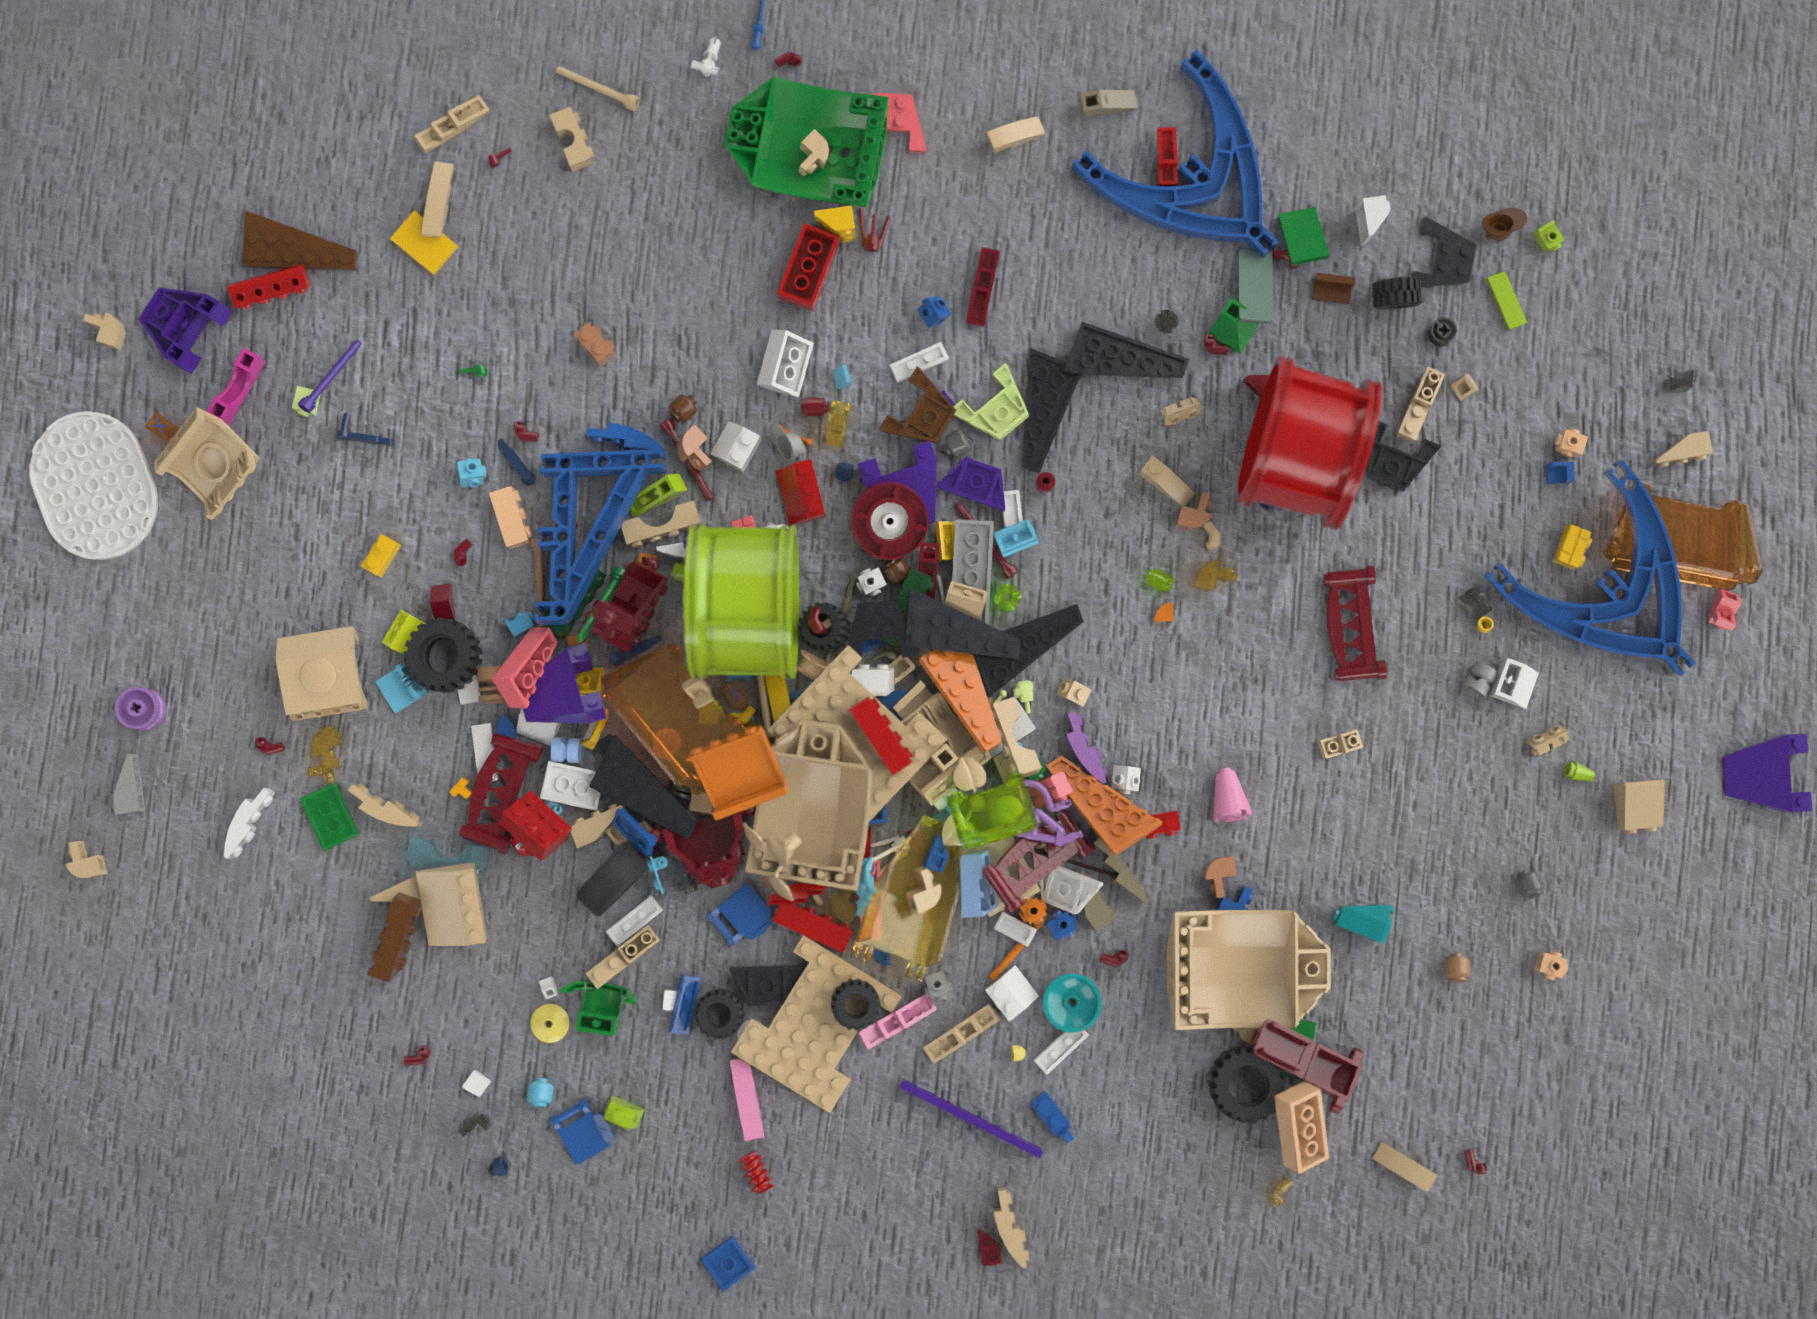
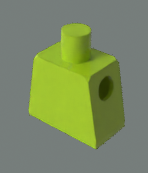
M611 1095L603 1112V1119L630 1130L638 1127L645 1109Z

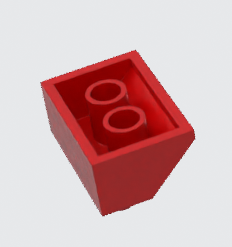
M811 459L792 463L775 471L789 527L826 517Z

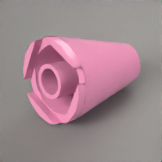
M1231 768L1220 769L1219 773L1216 774L1214 822L1220 823L1219 819H1224L1225 823L1246 819L1247 814L1251 817L1252 810L1236 772L1231 771Z

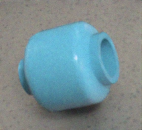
M536 1078L535 1082L529 1083L527 1101L531 1103L532 1107L545 1108L547 1104L552 1102L553 1085L547 1083L548 1079Z

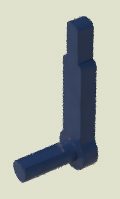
M349 413L343 414L341 429L336 432L337 439L392 446L393 439L348 432L351 415Z
M499 439L498 444L503 449L506 458L521 476L522 482L527 486L534 485L536 482L535 474L528 470L515 451L509 448L503 439Z
M658 635L649 640L645 639L637 645L635 644L629 652L625 650L614 652L610 656V662L614 666H621L625 661L651 649V646L661 642L663 638L661 635Z

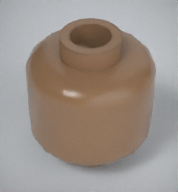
M1462 953L1450 954V958L1445 959L1446 978L1450 979L1453 983L1466 982L1467 978L1471 976L1470 960L1467 957H1463Z

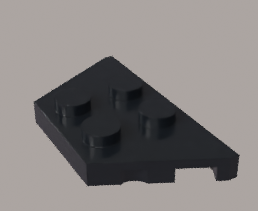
M805 965L729 967L748 1006L783 1005L802 971L805 969Z

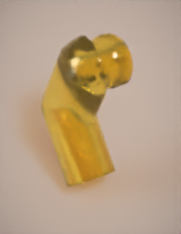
M327 765L308 768L309 777L320 775L327 783H332L336 779L334 770Z
M1285 1178L1271 1195V1202L1276 1207H1280L1284 1203V1199L1281 1196L1293 1186L1290 1179Z

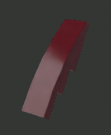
M981 248L966 319L968 324L985 326L1000 255L999 250Z

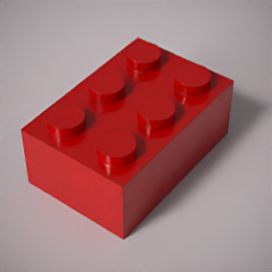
M531 790L503 811L500 825L541 862L569 839L572 830L571 826Z

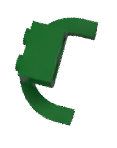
M574 981L561 987L558 991L571 993L574 990L584 989L582 1006L578 1011L575 1030L613 1037L619 1028L623 996L626 998L624 1000L625 1003L637 1004L639 1000L630 989L607 982L596 989L591 981Z

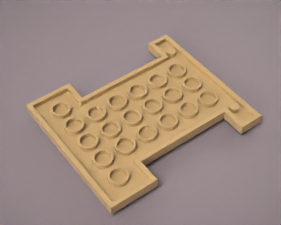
M848 645L768 731L776 739H779L785 733H789L797 727V724L803 720L841 726L872 770L870 821L944 744L947 738L920 712L905 726L875 697L881 706L878 709L882 716L884 714L887 715L892 723L889 727L893 732L897 731L902 738V741H900L903 748L908 747L913 755L911 758L913 763L892 775L849 710L866 697L870 696L873 699L874 696L849 673L862 660V657Z
M803 935L793 952L809 961L769 1027L751 1018L733 1046L731 1053L830 1113L851 1080L837 1071L835 1067L858 1032L855 1029L849 1030L845 1026L842 1027L834 1018L831 1008V997L836 987H839L842 982H847L848 979L856 980L857 978L862 981L865 980L877 991L881 1002L880 1006L891 1013L902 995ZM851 994L846 998L844 1008L850 1015H859L866 1010L867 1000L862 994Z

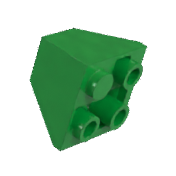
M1230 298L1208 334L1213 335L1214 339L1241 354L1260 323L1240 321L1239 307L1242 309H1247V307Z

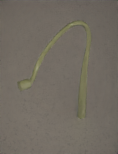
M850 576L842 607V612L846 615L858 579ZM830 650V652H827V663H829L832 650ZM890 650L889 652H882L863 664H871L882 656H888V658L895 660L897 652Z

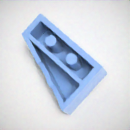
M989 850L967 851L961 855L962 917H983L998 907L996 892L982 871L984 867L991 863Z

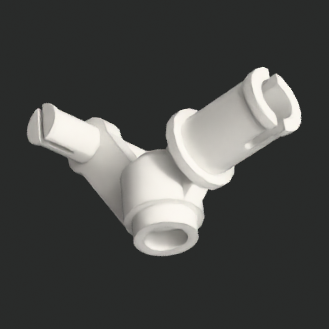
M715 38L709 40L707 50L703 53L705 59L701 63L692 61L691 68L700 70L705 77H709L712 74L717 76L719 68L715 67L714 62L718 59L717 53L721 46L719 39H716L715 45Z

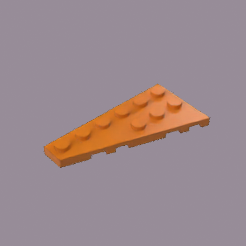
M933 650L920 657V664L984 754L1000 745L1002 741L973 654Z
M1063 756L1046 765V770L1051 776L1061 771L1064 772L1067 783L1070 784L1073 790L1072 793L1067 795L1114 856L1162 825L1161 820L1155 819L1146 810L1135 806L1129 799L1109 786L1103 785L1094 776L1080 770V767Z

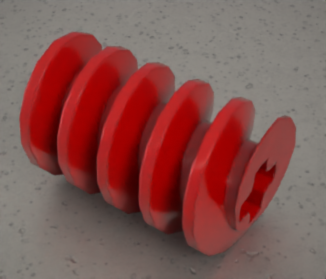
M755 1150L741 1157L737 1164L744 1163L740 1170H747V1173L743 1177L751 1179L747 1183V1186H754L750 1193L756 1192L758 1195L773 1188L775 1185L774 1183L768 1184L771 1176H765L768 1173V1169H761L765 1163L758 1162L762 1156L760 1154L755 1155L758 1151Z

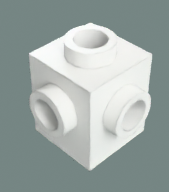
M879 567L872 571L869 568L860 572L859 582L856 583L860 593L864 592L866 596L870 595L871 597L880 594L881 589L887 587ZM868 581L874 582L872 585L867 584Z
M1114 765L1111 788L1119 789L1121 794L1139 791L1141 768Z

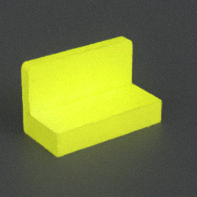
M401 609L382 643L404 655V651L408 650L405 644L406 641H411L412 637L410 634L412 631L417 632V626L421 623H426Z

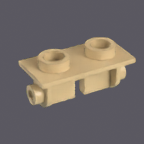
M1190 397L1179 402L1181 408H1178L1176 403L1163 407V410H1160L1162 417H1164L1165 426L1174 425L1182 420L1194 418L1201 414V403L1198 402L1197 398Z
M1561 725L1554 726L1549 731L1534 735L1526 743L1532 747L1531 753L1533 756H1540L1550 751V743L1554 749L1566 744L1567 740H1569L1567 735L1569 731Z

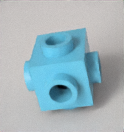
M470 458L457 462L460 488L468 486L477 487L483 484V477H486L485 465L481 466L480 459Z

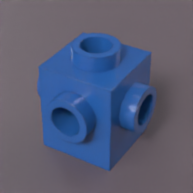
M940 295L933 298L931 296L925 298L922 301V305L917 309L928 328L940 325L951 315Z
M1059 910L1051 915L1052 919L1046 922L1056 940L1075 934L1073 930L1077 928L1075 926L1077 920L1072 913L1068 914L1067 911L1062 912ZM1062 921L1066 922L1065 927H1060Z

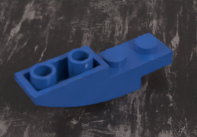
M608 422L607 430L588 428L587 436L595 443H603V440L611 441V444L622 445V442H625L624 447L626 450H664L650 436L621 424Z

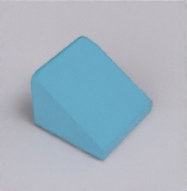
M844 364L833 371L834 381L838 390L850 387L851 385L847 367Z

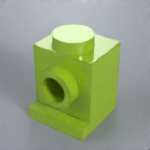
M1554 220L1532 234L1544 253L1550 250L1552 253L1562 247L1561 243L1565 240L1556 227Z

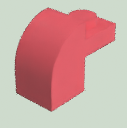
M1720 589L1711 606L1708 622L1722 630L1728 629L1733 631L1737 625L1734 615L1741 605L1739 595Z

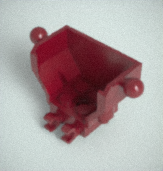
M649 557L644 561V565L638 561L630 562L626 566L623 578L610 604L605 601L596 600L593 604L594 608L591 611H587L584 615L586 618L582 624H585L592 613L594 623L591 633L629 652L635 644L639 643L642 634H646L650 627L648 622L655 613L654 609L661 596L663 597L668 589V586H666L668 577L656 571L659 568L658 560L654 557Z
M756 806L715 820L714 816L698 820V824L690 839L668 828L663 830L654 828L649 834L656 836V844L661 843L665 838L668 850L682 860L685 872L689 871L691 879L697 877L698 884H705L711 889L730 884L735 874L740 873L738 865L743 864L741 856L745 855L742 846V840L745 835L743 824L746 823L744 814L746 816H754Z

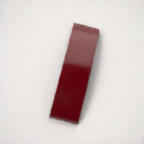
M922 542L920 545L918 570L933 577L932 582H934V586L931 592H926L925 595L935 599L940 544Z

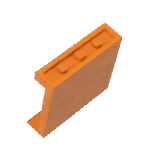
M761 725L747 727L744 729V732L739 734L736 732L731 733L720 741L719 739L712 740L704 747L696 746L688 754L687 761H692L714 808L712 814L715 820L788 793L789 785Z

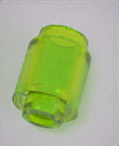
M1155 567L1153 570L1149 569L1145 576V580H1147L1146 585L1162 593L1164 591L1168 593L1175 580L1171 578V575Z

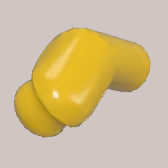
M748 705L743 713H730L728 721L732 725L743 724L751 719L756 710Z

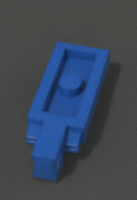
M1046 1091L1030 1102L1057 1138L1062 1135L1067 1143L1074 1139L1068 1131L1071 1128L1069 1121Z

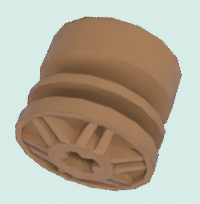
M502 666L477 668V681L486 683V687L479 688L478 692L487 693V695L478 696V702L506 704V701L492 680Z

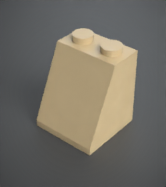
M1664 780L1613 784L1618 830H1625V834L1638 833L1637 829L1644 828L1645 832L1657 831L1656 827H1663Z

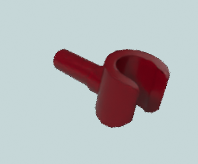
M509 147L498 154H490L488 157L490 167H498L500 165L499 159L510 153L512 149Z

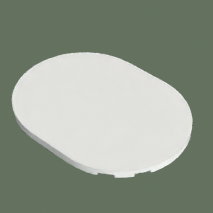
M90 411L66 415L48 426L33 447L31 464H29V477L43 519L52 537L69 552L93 560L112 559L133 550L150 532L158 510V494L155 482L136 436L119 420L106 414Z

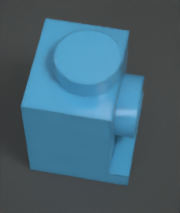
M532 611L528 613L519 612L513 616L512 621L509 619L504 620L513 636L517 639L528 633L532 627H537L535 615Z

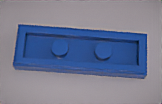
M681 974L669 1032L689 1035L701 982L700 977Z

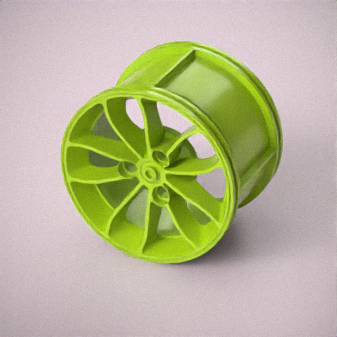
M691 525L685 561L684 621L687 664L692 679H697V675L701 679H706L707 675H781L782 679H787V675H790V679L796 678L799 648V553L795 525H791L790 529L787 528V525H782L781 528L707 527L706 525H700L698 528L697 525Z

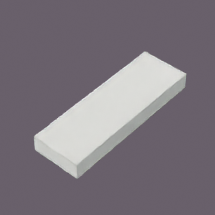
M939 342L890 364L889 367L896 382L899 383L910 378L917 366L923 372L948 361L949 358L942 343Z
M492 723L471 726L477 774H479L484 762L494 749V745L491 744L493 736ZM498 772L493 774L494 780L492 781L499 780Z
M650 895L609 928L606 933L618 947L661 913L663 909L654 897Z
M1085 1030L1075 1033L1063 1031L1033 1061L1047 1075L1082 1043L1089 1034Z

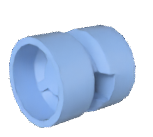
M553 737L551 761L564 762L566 759L569 763H580L582 755L581 738H569L567 741L564 737Z

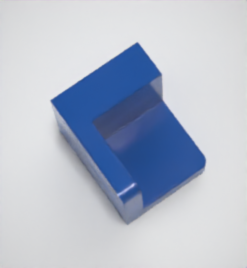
M1550 462L1546 465L1547 484H1569L1575 481L1574 462Z

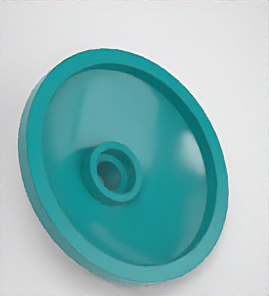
M1075 973L1061 975L1048 985L1044 993V1012L1052 1025L1062 1031L1070 1033L1084 1031L1091 1027L1100 1015L1102 1007L1100 992L1097 986L1083 975ZM1070 998L1075 1000L1074 1005L1068 1004Z

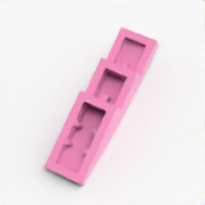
M925 993L857 1033L866 1050L936 1011L937 1008L931 998L927 999Z
M741 1058L730 1060L745 1142L765 1138L751 1064Z

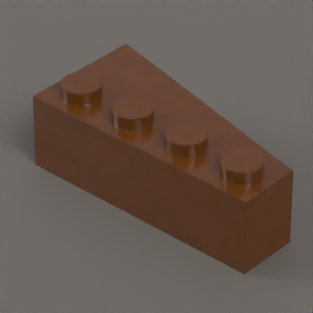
M400 892L392 898L384 922L388 925L383 928L379 940L382 943L379 944L373 954L372 959L376 961L374 966L368 969V976L389 983L400 970H404L407 963L405 955L409 952L412 945L410 937L415 933L417 926L414 924L415 919L419 917L421 907H419L421 899Z

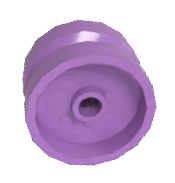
M141 687L129 688L122 692L115 705L116 716L120 723L136 730H151L159 726L165 719L167 711L166 702L162 695L155 690Z

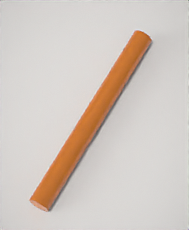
M1042 921L1037 925L1033 924L1032 927L1037 929L1038 932L1045 922ZM1018 942L989 977L995 981L1025 945Z

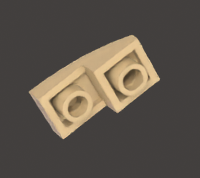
M1358 729L1317 741L1323 759L1363 748Z

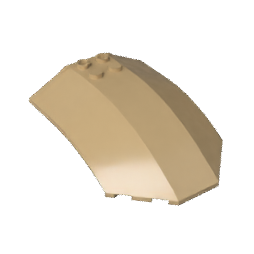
M803 720L797 724V727L789 733H785L771 745L789 785V790L784 796L756 805L753 830L762 838L764 843L768 840L774 842L780 837L784 839L791 832H794L800 838L802 844L793 851L794 854L789 857V867L781 869L778 874L779 878L857 891L869 823L872 770L841 726ZM750 843L745 872L764 876L772 874L774 876L780 864L769 852L768 848H764L765 851L760 852Z
M1210 910L1173 912L1167 943V993L1174 1030L1262 1027L1263 1022L1267 1019H1271L1287 1028L1295 1029L1306 1013L1308 1014L1318 1003V999L1331 988V949L1299 918L1295 911Z

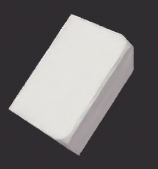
M665 990L663 1010H673L678 990Z
M474 1070L462 1087L480 1097L491 1083V1080L479 1071Z

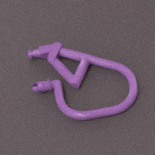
M1023 780L1003 787L994 792L988 801L987 814L992 826L1003 834L1054 843L1056 846H1062L1079 837H1083L1081 830L1064 835L1065 829L1045 812L1037 808H1033L1029 831L1007 828L997 821L994 814V805L997 799L1004 794L1024 787H1033L1039 790L1044 797L1049 812L1057 810L1059 812L1071 806L1072 803L1065 804L1066 802H1071L1068 799L1058 803L1055 802L1053 805L1048 790L1037 781ZM1039 819L1057 832L1056 836L1037 833Z

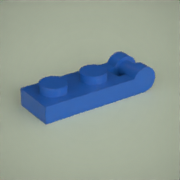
M623 808L617 809L612 825L642 855L651 856L653 852L652 846L657 841L656 836L649 834Z

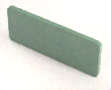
M1240 249L1238 252L1239 303L1247 307V309L1239 307V320L1242 322H1273V261L1271 251H1268V254L1263 258L1252 249Z

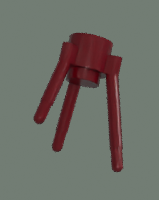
M860 208L859 218L862 246H864L865 251L878 252L879 248L883 246V240L891 216L887 217L880 239H878L879 236L875 235L876 214H873L871 234H867L866 238L864 216Z

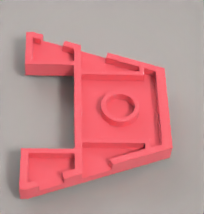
M874 92V95L889 97L887 131L910 133L909 152L926 153V146L912 95Z

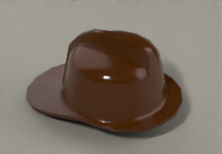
M1506 208L1485 216L1482 220V226L1486 230V238L1496 241L1506 240L1512 232L1524 227L1527 223V215L1521 209Z

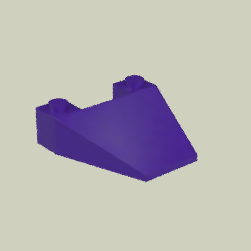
M159 287L138 319L163 356L192 374L202 359L190 351L210 319L223 327L233 311L208 294Z
M931 441L912 446V452L917 465L881 476L876 458L857 464L865 488L876 482L886 480L904 483L915 490L925 504L928 513V524L935 522L936 457Z
M586 643L567 647L543 666L544 673L541 678L537 679L535 684L537 688L528 699L530 702L528 708H523L526 722L588 724L607 719L600 691L580 696L575 674L593 670Z
M1807 734L1778 735L1723 756L1725 796L1781 812L1813 811L1811 792L1792 793L1789 754L1808 753Z

